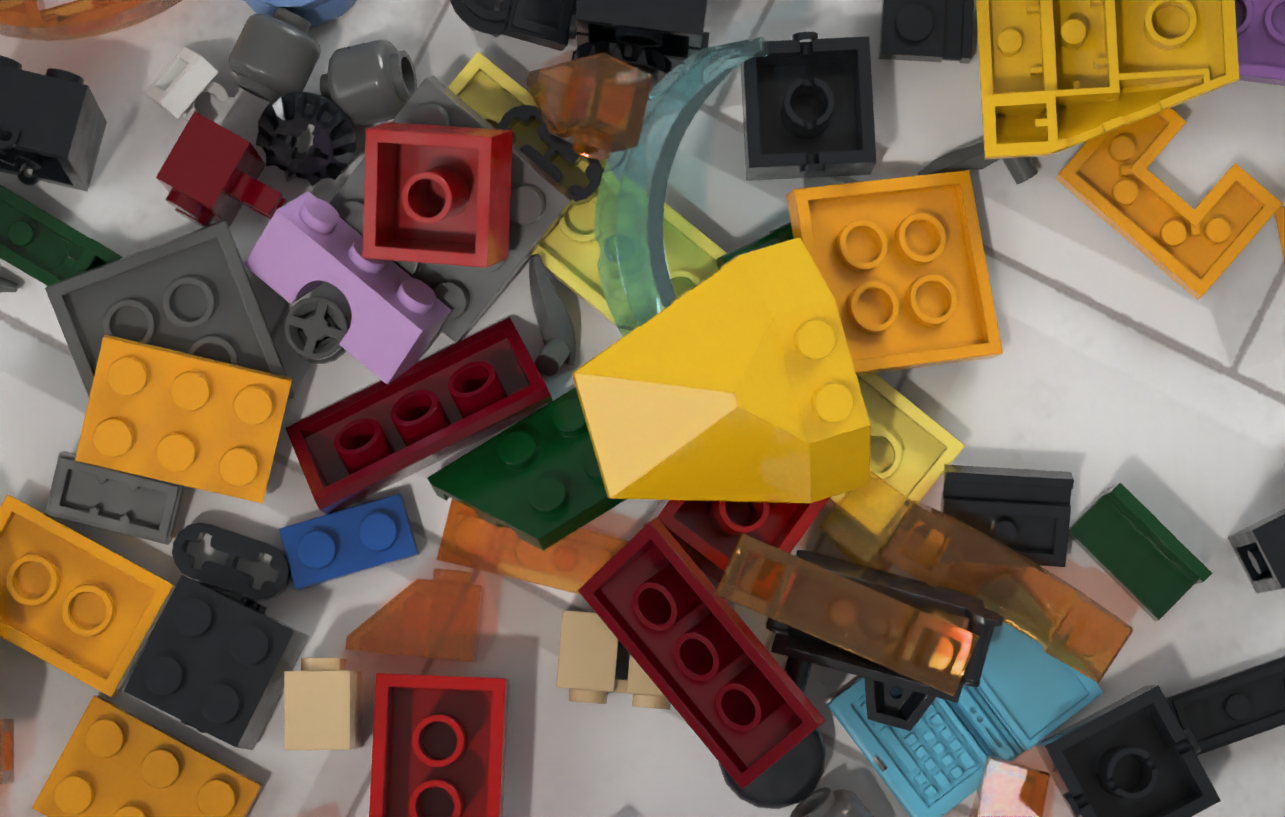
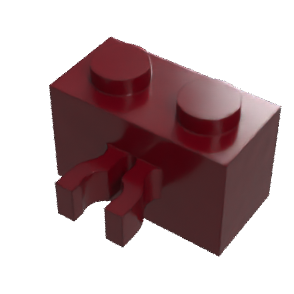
M196 111L192 114L156 176V179L169 192L165 200L176 207V212L201 227L209 226L213 220L219 222L226 219L230 228L243 204L271 220L276 210L287 203L281 192L257 180L266 164L251 142Z

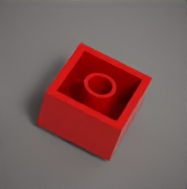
M388 122L366 128L362 258L488 268L507 259L509 252L513 130Z
M831 497L813 503L661 500L643 526H646L657 517L703 572L744 602L759 597L780 568L776 564L777 557L782 554L789 555Z

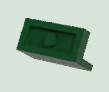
M1121 483L1109 487L1069 527L1068 536L1154 621L1160 620L1194 584L1205 582L1212 574Z

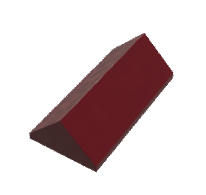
M508 317L416 363L389 384L381 380L287 427L286 431L313 498L320 511L328 515L338 512L526 418L552 402V397L514 323Z
M657 517L644 526L578 589L583 598L742 790L826 721Z

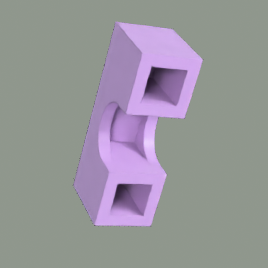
M308 191L276 210L243 265L290 304L322 285L324 281L337 287L348 300L352 315L351 325L339 345L384 383L389 384L418 362L452 310L436 298L434 291L427 284L412 278L392 260L362 258L363 236L341 219L337 210L331 204L316 198Z

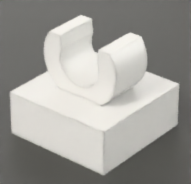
M185 46L144 92L155 104L177 119L182 115L188 121L194 111H196L195 101L200 94L210 92L213 97L223 103L229 98L224 87L212 80L219 71L201 55Z

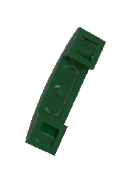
M0 185V258L39 282L48 286L123 258L94 239H90Z

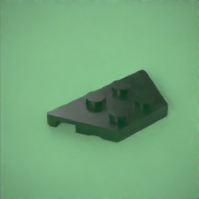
M576 387L427 477L438 497L446 501L450 497L472 508L479 518L496 527L512 529L516 532L519 539L542 551L627 500L610 499L607 497Z

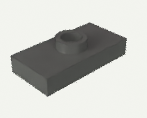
M67 451L59 453L46 506V515L166 545L171 543L185 486L75 461V453Z

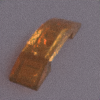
M0 0V34L14 38L44 41L94 37L139 24L159 15L182 0H76L46 9L43 0Z
M452 499L436 560L581 595L578 589L629 541L579 528L542 551L519 539L516 532L512 529L496 527L479 518L472 508Z
M913 500L880 552L882 558L934 588L939 584L944 588L959 591L983 600L984 608L1002 615L1004 623L1041 643L1046 653L1098 683L1133 632V628L1122 619L1040 565L973 527Z
M743 533L740 534L715 592L720 597L776 621L778 620L951 696H954L979 639V635Z

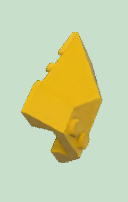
M976 0L985 160L1050 156L1239 81L1235 0Z
M800 237L735 256L696 287L687 290L673 300L672 304L644 324L635 327L572 372L607 497L610 499L813 503L870 485L871 425L835 298Z

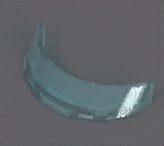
M763 37L703 48L681 62L657 82L644 96L618 134L606 162L598 190L594 236L600 248L597 268L602 290L609 310L622 336L635 327L644 324L672 304L671 302L677 298L666 262L663 234L664 202L670 170L688 126L714 89L733 70L750 57L769 55L768 42Z

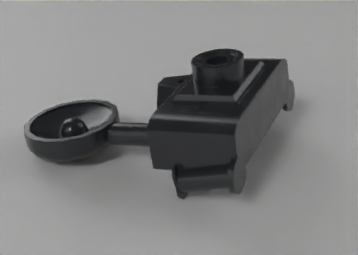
M797 550L795 556L782 554L777 557L776 564L781 567L765 627L773 632L771 652L788 656L784 671L803 693L812 664L864 677L867 719L911 731L936 697L958 703L963 685L978 687L980 685L994 628L1002 626L1004 617L999 613L984 608L983 600L952 589L811 551ZM893 687H900L903 692L899 696H894L890 691ZM820 727L816 728L743 790L719 761L718 763L725 783L739 799L758 808L781 809L799 803L815 790L825 770L826 745Z

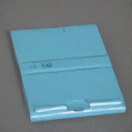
M1009 567L971 595L983 600L984 608L999 613L1004 617L1002 626L994 628L980 685L978 687L963 685L958 703L936 697L911 731L867 719L864 677L860 678L827 704L828 708L910 817H942L996 776L998 771L1023 752L1032 748L1104 693ZM893 687L890 692L894 696H899L903 691L900 687ZM876 756L886 767L883 771L873 759Z

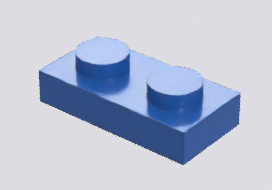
M400 493L279 529L296 590H302L419 555L403 496Z

